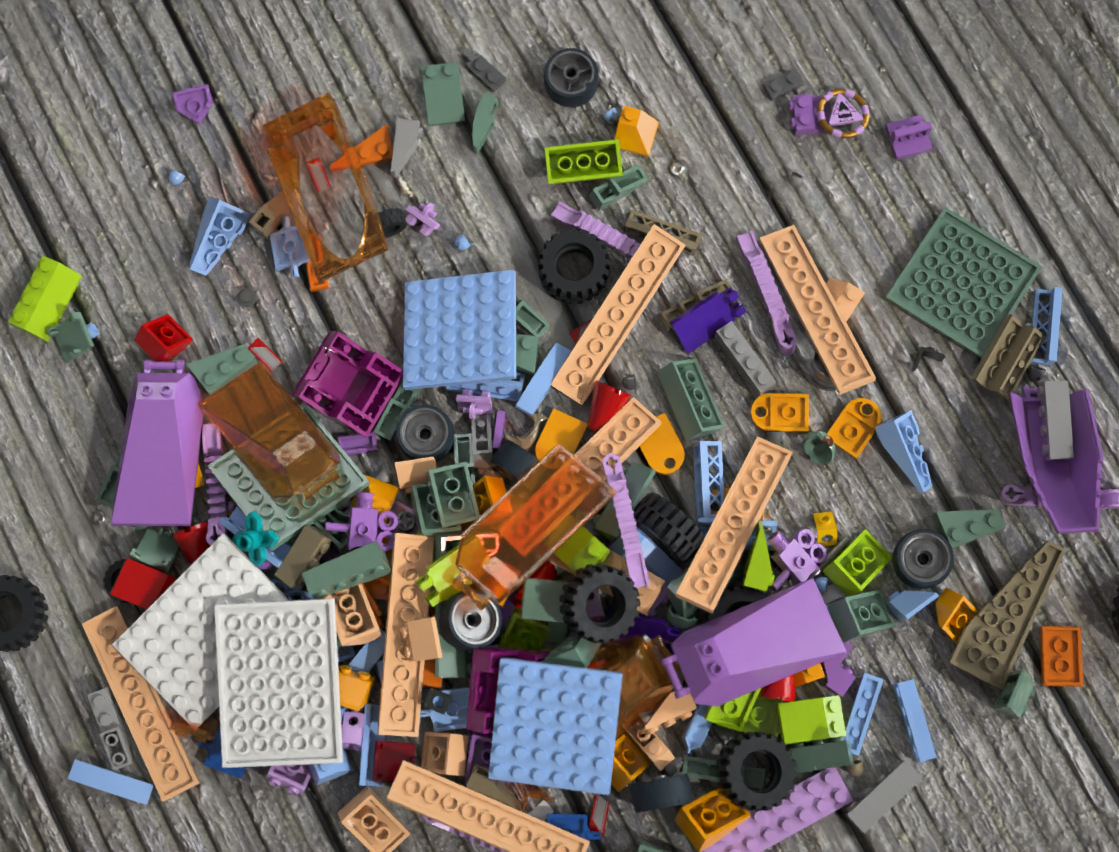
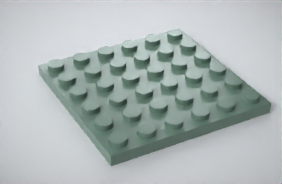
M945 207L885 297V300L982 359L1006 315H1012L1042 266Z
M304 403L207 465L245 517H247L248 513L256 511L262 518L263 531L273 530L279 536L276 545L270 548L271 551L299 534L305 525H312L355 496L357 492H361L370 485L368 479ZM302 433L311 434V436H315L317 440H320L323 446L325 464L320 472L318 471L314 476L302 479L293 477L287 473L281 461L280 451L283 448L282 445L294 435ZM308 448L298 449L294 453L293 459L298 464L308 463L312 459V451Z

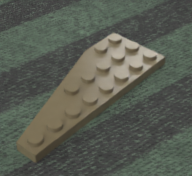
M1050 540L1046 541L963 627L947 663L998 690H1003L1066 549Z

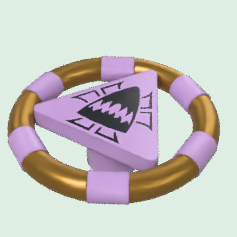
M839 88L828 91L821 97L817 105L816 114L818 122L831 136L841 139L853 138L861 134L868 125L870 117L868 105L859 94L849 89ZM837 96L829 122L827 123L823 111L824 106L832 97ZM844 96L854 99L859 104L862 116ZM861 122L858 127L849 132H842L831 127Z

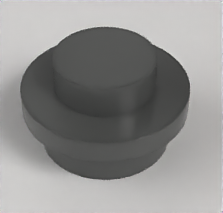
M245 288L238 293L237 300L241 306L250 307L256 302V294L252 289Z

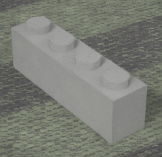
M731 321L717 330L715 339L755 394L759 397L774 388L776 384L775 379L734 323Z
M1068 380L1045 381L1040 383L1037 388V396L1041 401V406H1039V417L1042 418L1040 435L1044 441V445L1041 448L1042 455L1045 456V461L1073 459L1074 451Z
M896 760L889 767L891 771L888 774H881L875 780L877 784L872 789L870 787L866 788L860 794L862 798L857 803L853 801L846 807L847 812L844 815L860 833H865L922 779L906 760Z

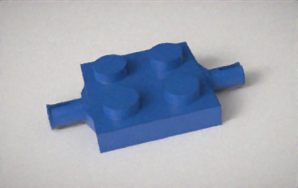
M218 727L216 735L211 742L202 738L199 739L202 743L198 742L197 746L208 749L204 766L242 779L247 767L222 768L220 727Z
M547 814L548 824L588 841L601 840V836H593L601 835V831H589L587 815Z

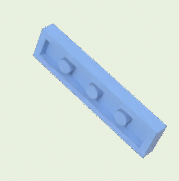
M863 673L845 728L846 736H843L844 740H850L852 754L857 756L860 754L883 683V679L867 673Z

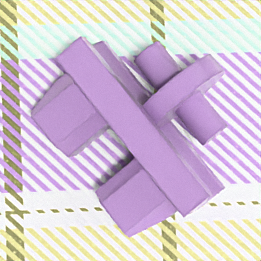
M421 203L419 208L423 212L415 206L411 207L409 205L406 209L408 214L405 218L408 224L415 226L417 221L421 220L423 224L419 228V232L425 236H429L434 229H439L441 225L429 217L430 215L435 218L437 215L433 211L434 204L429 203L426 206Z
M464 389L461 395L457 394L458 411L469 413L470 419H475L476 414H492L493 408L489 391H482L480 396H473V391Z

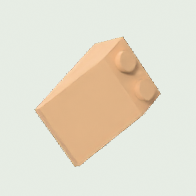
M368 785L338 812L340 822L371 852H392L411 834Z

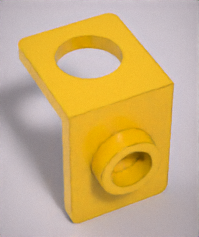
M831 511L814 513L817 543L822 544L824 547L836 545L837 526L833 513ZM823 536H832L830 541H822Z

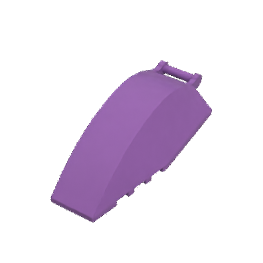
M1023 386L1021 390L1022 397L1013 394V392L1009 393L1022 462L1050 524L1057 534L1098 532L1100 525L1099 504L1103 453L1088 388L1069 395L1074 458L1069 460L1045 461V456L1042 455L1041 448L1044 445V441L1040 435L1042 418L1039 417L1041 401L1038 397L1031 398V396H1037V388Z

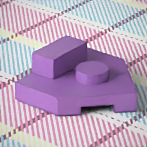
M205 84L172 93L176 111L201 125L213 104L209 85Z

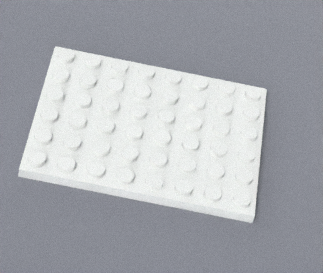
M222 534L112 645L196 730L219 707L214 605L290 600L225 534Z
M335 599L214 605L222 768L342 763L343 750Z

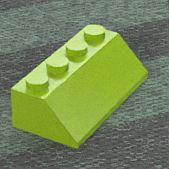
M619 139L544 147L548 185L623 177Z
M42 255L8 323L16 329L49 342L52 336H48L46 329L58 325L82 275Z

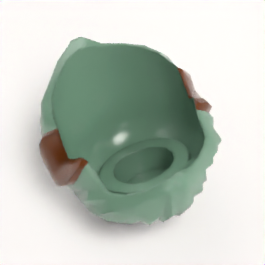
M812 431L806 434L804 438L803 450L805 455H808L814 463L831 465L834 460L836 446L833 438L825 432Z

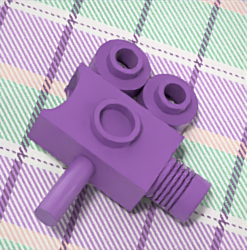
M357 492L356 507H350L349 524L326 522L325 530L348 532L346 548L349 550L376 541L384 551H388L393 548L394 534L390 531L396 528L398 518L391 511H383L378 516V509L372 508L373 493ZM386 517L390 518L388 524L384 523V518ZM377 526H379L384 531H381L377 534ZM383 537L388 538V542L386 544L382 543Z
M798 530L794 535V539L786 540L779 531L772 533L768 537L767 542L776 551L771 558L783 571L773 582L771 587L773 590L776 591L787 578L794 585L807 581L812 572L820 570L816 563H822L826 559L827 552L822 544H814V534L810 530Z

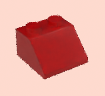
M169 314L142 324L134 341L155 362H169L193 341V338Z

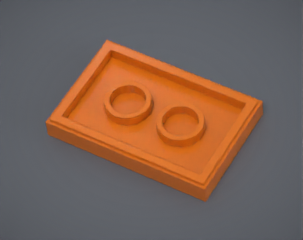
M1040 626L1041 685L1083 687L1081 627Z

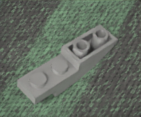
M108 687L89 693L87 697L101 731L99 735L113 771L132 764L133 761L125 729L117 705L113 703Z

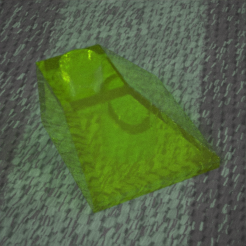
M514 606L505 624L498 647L541 650L551 627L541 620L520 618L521 609Z

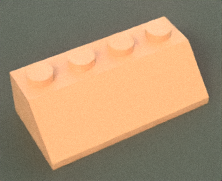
M362 584L330 594L324 598L335 599L336 631L342 646L361 645L382 637Z

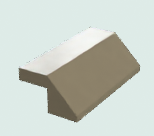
M1007 314L971 379L982 389L1005 401H1009V393H1014L1045 336L1035 327L1023 325L1016 317Z

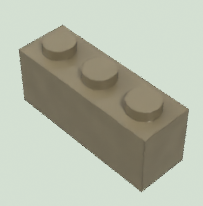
M305 525L274 575L289 587L301 590L306 585L302 573L319 565V560L328 551L332 539L316 527Z

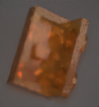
M179 715L178 721H172L170 729L175 730L176 735L187 737V734L195 736L194 740L205 743L206 739H214L219 721L207 718L197 728L190 726Z

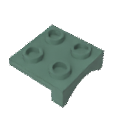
M70 312L65 321L46 329L48 336L56 338L65 363L72 362L94 346L81 312Z
M147 528L137 548L132 549L130 558L150 568L168 573L180 547L168 530L163 533V528L159 532Z

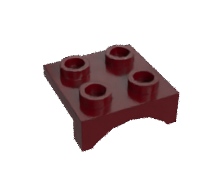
M375 740L372 781L394 783L403 760L413 765L416 762L414 758L415 743Z

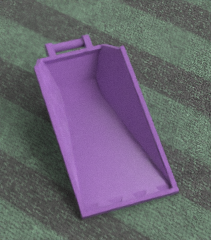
M145 360L144 373H136L127 407L111 520L112 526H191L205 403L194 376L190 373H184V360H177V362H152V360ZM152 369H177V372L152 373Z
M811 578L685 631L671 644L674 655L660 662L667 671L675 690L674 695L676 699L692 694L695 704L719 706L847 651L814 579ZM678 662L688 688H682L672 663Z

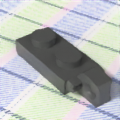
M468 48L462 52V57L467 61L465 65L468 67V70L493 93L507 81L506 77L481 54H473Z

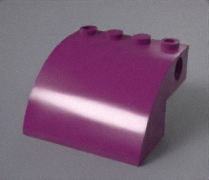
M329 330L291 396L337 424L367 438L403 378V370L378 353L365 350L340 332Z
M518 648L473 649L466 729L483 734L493 733L500 659L502 657L542 662L551 652Z

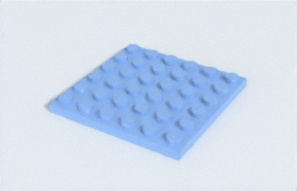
M514 270L405 282L403 388L405 390L516 379V272Z
M502 657L500 659L488 779L609 795L623 673Z

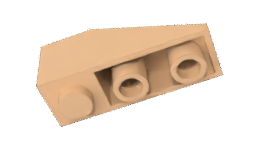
M675 692L670 693L640 730V735L646 732L648 735H651L659 730L658 727L664 725L667 728L674 725L677 719L681 718L684 721L692 717V713L697 709V706L691 694L676 699Z
M634 709L619 721L621 726L660 772L675 759L671 751L655 733L648 735L646 732L640 735L639 732L646 723Z

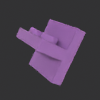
M922 115L885 125L896 160L932 151L933 148L928 136L932 126L930 121L924 122Z

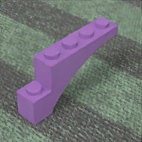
M849 642L843 643L847 652L821 663L825 675L823 687L836 696L840 695V698L843 697L856 678L852 675L853 671L844 665L843 667L839 666L853 647Z

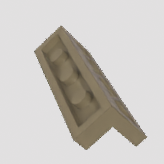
M631 210L630 216L624 225V232L645 238L651 228L649 225L656 223L665 232L671 229L676 230L679 236L670 235L686 245L682 252L695 255L702 236L701 233ZM633 217L641 218L644 224L632 221ZM690 235V236L696 237V241L693 242V241L684 239V237H687V236Z

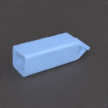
M696 704L697 709L692 713L693 716L690 717L682 735L686 748L685 753L689 754L691 750L703 745L713 723L704 718L709 705Z

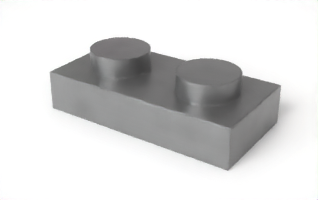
M795 67L764 82L763 87L770 100L773 101L804 86L805 82Z

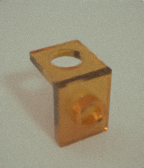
M534 789V793L526 792L522 812H526L529 797L552 802L553 798L545 796L546 792Z

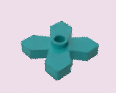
M254 511L248 513L244 520L246 530L237 531L232 540L240 550L249 552V560L257 567L263 565L267 559L265 548L274 547L279 540V536L273 530L263 531L262 518Z

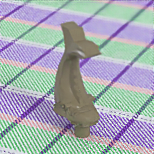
M534 413L532 416L526 414L533 422V427L520 437H512L509 434H505L503 441L510 440L526 451L529 450L537 437L539 424L549 419L543 413Z

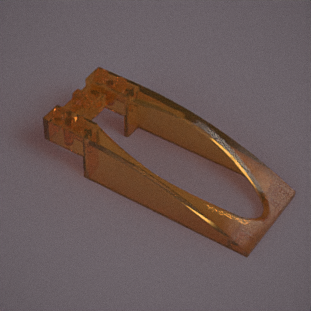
M326 93L264 124L263 128L271 145L267 149L268 155L318 282H323L387 251L386 238L369 184L336 100L329 93ZM316 125L345 154L364 201L365 221L361 244L353 257H348V259L335 256L319 238L309 220L301 195L300 156L292 137L303 131H308Z

